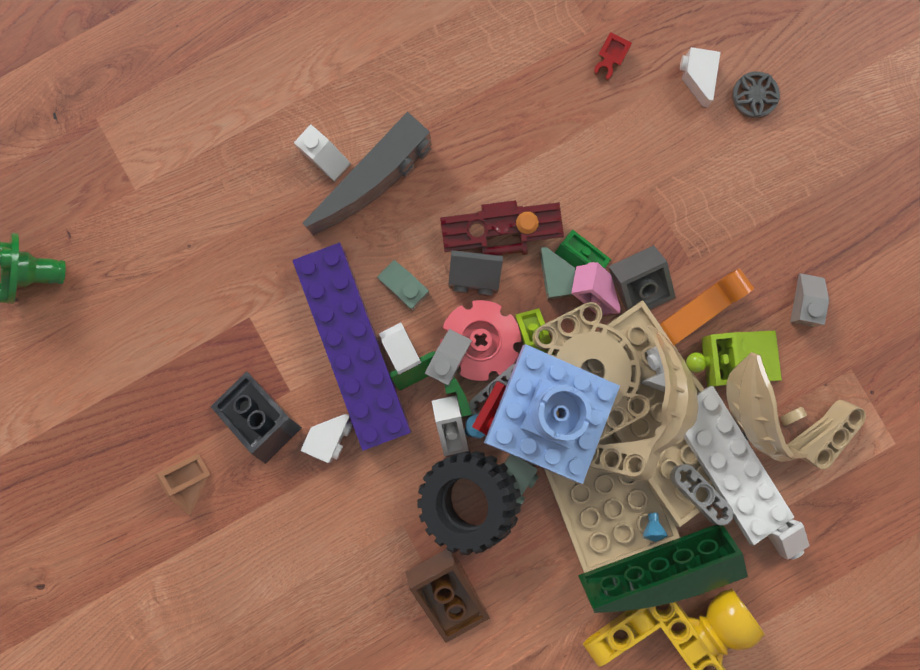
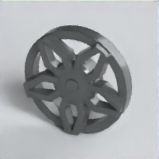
M755 71L743 75L736 82L732 92V99L737 110L743 115L750 118H761L770 114L775 109L780 99V91L776 81L770 74ZM751 77H759L760 79L756 84L755 80ZM746 80L750 82L752 86L749 87L746 83ZM764 80L767 81L765 87L761 85V82ZM742 84L745 91L738 95L739 85ZM771 85L774 92L766 90ZM769 95L774 99H767L766 96ZM745 96L746 100H738L741 97ZM764 103L772 104L768 110L762 112ZM750 104L752 112L746 110L742 105ZM756 105H759V106H760L758 112H757V109H756Z

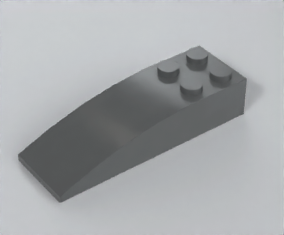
M407 111L302 224L312 235H315L349 218L379 198L402 176L407 177L415 167L413 164L419 158L422 160L431 151L430 146L432 145L430 131Z

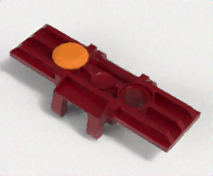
M514 200L482 204L481 211L477 213L440 217L445 253L481 248L482 254L500 256L516 253L527 255V242L564 237L560 202L517 207V202ZM474 224L482 225L484 227V234L480 237L472 236L470 233L471 226ZM512 234V236L520 237V243L487 247L486 240L493 239L495 236Z

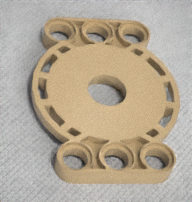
M589 302L540 326L534 331L532 339L536 347L548 350L547 354L579 368L588 359L599 361L604 369L603 378L620 385L610 413L612 411L619 412L621 422L615 426L610 423L608 416L600 437L601 440L647 415L650 410V403L645 396L636 394L641 373L639 359L634 347L618 330L608 325L600 324L602 310L598 304ZM587 307L592 308L596 313V318L592 322L587 321L583 316V311ZM563 319H569L573 322L574 329L571 333H566L562 330L561 322ZM596 328H600V332H595ZM542 330H547L552 336L551 342L547 345L539 341L538 336ZM607 331L617 336L621 341L618 342L613 337L607 335ZM624 345L630 351L633 360H629L628 354L623 348ZM634 365L635 377L634 382H631V366ZM628 388H632L630 393H627ZM634 399H639L643 403V410L639 414L634 413L631 409V403Z

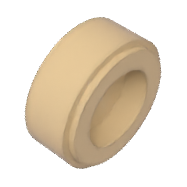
M799 407L781 416L780 420L784 426H787L807 416V413L803 407Z

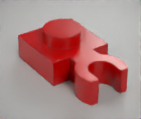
M610 32L598 54L604 60L595 66L594 74L597 75L601 68H606L608 74L605 79L610 80L613 75V65L621 67L632 46V42Z

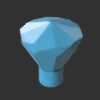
M475 414L467 419L465 434L468 437L472 436L473 438L480 439L485 435L472 427L478 417V414Z
M649 513V522L644 530L643 538L654 542L667 538L668 534L659 522L658 513Z

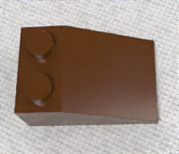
M445 549L406 571L410 591L445 643L490 619L489 614L454 553Z

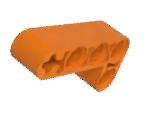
M738 268L660 323V326L674 346L755 288L742 270Z

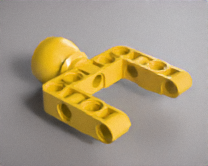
M731 588L717 594L707 608V615H699V619L688 617L678 602L669 603L670 605L666 610H658L655 606L625 611L584 641L583 646L597 666L601 667L661 627L691 670H703L708 665L714 666L715 670H726L722 665L723 655H728V648L733 650L752 648L760 642L765 633L739 596ZM681 622L685 627L682 631L676 632L671 629L672 625ZM618 630H624L627 632V636L623 639H618L614 636V633Z

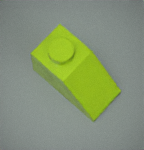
M540 309L515 314L523 345L526 344L547 353L548 350L536 347L532 339L534 331L545 324ZM547 330L540 331L539 341L542 344H549L551 342L549 332Z

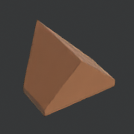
M198 453L157 473L155 476L167 497L191 516L205 483L211 474Z

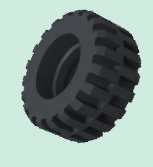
M470 451L461 452L437 462L432 466V470L428 471L423 477L426 483L419 486L418 493L422 495V498L417 500V508L422 509V514L419 515L421 523L425 521L428 527L425 529L429 536L433 534L436 537L434 542L440 547L446 544L447 551L455 553L460 550L461 555L484 552L506 538L511 533L510 529L516 525L518 521L516 514L521 511V504L517 503V499L521 497L520 489L514 488L513 483L517 482L514 475L509 477L506 472L509 468L504 463L498 465L496 457L492 455L485 456L484 452L480 451L473 453ZM464 478L476 483L483 490L487 498V517L480 525L465 522L457 515L453 508L451 500L452 489L455 482L459 479Z

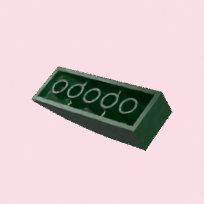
M713 525L580 574L578 577L594 613L636 610L674 603L747 578L748 574L743 553L724 525Z

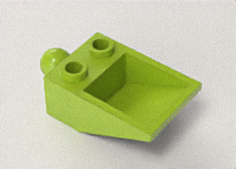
M776 331L708 335L701 338L703 354L695 352L686 359V364L690 371L698 373L705 369L707 387L727 386V379L731 371L751 352L761 356L769 381L782 380Z

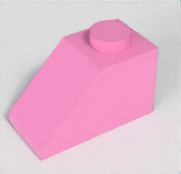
M598 262L577 266L571 293L584 304L589 302L598 304L602 310V316L620 313L621 308L611 274Z

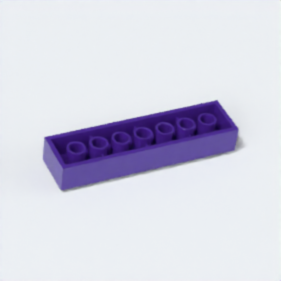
M339 242L292 260L362 451L411 433L412 430L341 243Z

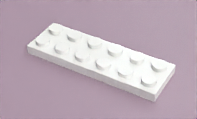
M709 386L697 394V421L683 437L716 491L732 507L733 518L750 545H755L793 519L794 515L713 386Z

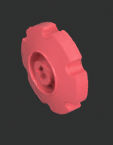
M476 300L472 302L473 307L469 310L465 309L462 305L457 307L446 319L443 329L447 332L451 329L472 340L460 364V376L473 381H487L490 372H496L499 376L515 363L519 353L513 349V345L521 342L519 326L511 314L508 316L501 315V305L491 301ZM476 335L478 337L486 336L485 342L487 345H479L477 347L474 337Z

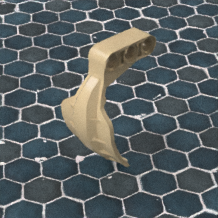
M647 325V327L652 332L665 376L666 387L662 404V425L656 429V435L653 438L606 445L598 444L595 450V457L589 466L595 470L640 481L650 480L654 476L660 453L683 438L686 432L694 426L698 414L697 390L686 362L671 342L652 325ZM618 456V457H619V461H618V463L613 467V461H614V459ZM642 462V469L636 472L637 465Z
M751 352L731 371L727 379L726 395L731 415L736 424L746 434L755 448L780 462L801 458L820 469H826L832 465L865 422L866 413L864 409L844 400H838L831 406L824 417L790 443L786 444L780 429L775 394L764 369L761 356Z

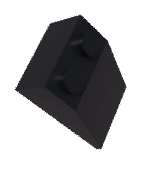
M247 371L210 406L248 451L265 464L302 429L293 417Z

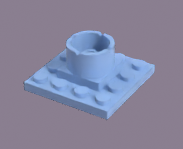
M525 344L522 346L484 443L579 484H583L620 385Z

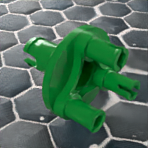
M11 233L9 243L0 242V303L14 304L17 287H27L32 283L63 284L66 272L65 261L36 258L29 252L19 251V234Z

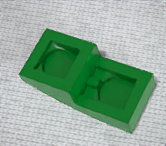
M454 377L450 386L444 384L446 394L457 393L462 417L472 415L467 398Z

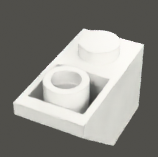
M349 414L341 415L311 427L301 451L327 463L332 462L333 459L337 460L343 449V446L340 445L343 435L348 436L353 426Z

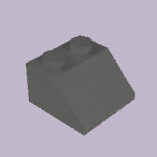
M654 245L609 266L614 286L626 311L642 300L651 310L676 298L667 260Z
M451 251L449 287L453 288V292L468 293V290H477L478 295L493 296V292L498 293L503 256Z

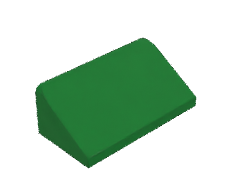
M573 229L555 251L556 255L572 265L575 270L577 266L587 265L591 262H598L605 269L612 260Z
M435 351L420 357V364L401 374H398L397 370L390 372V376L398 390H403L429 377L425 372Z

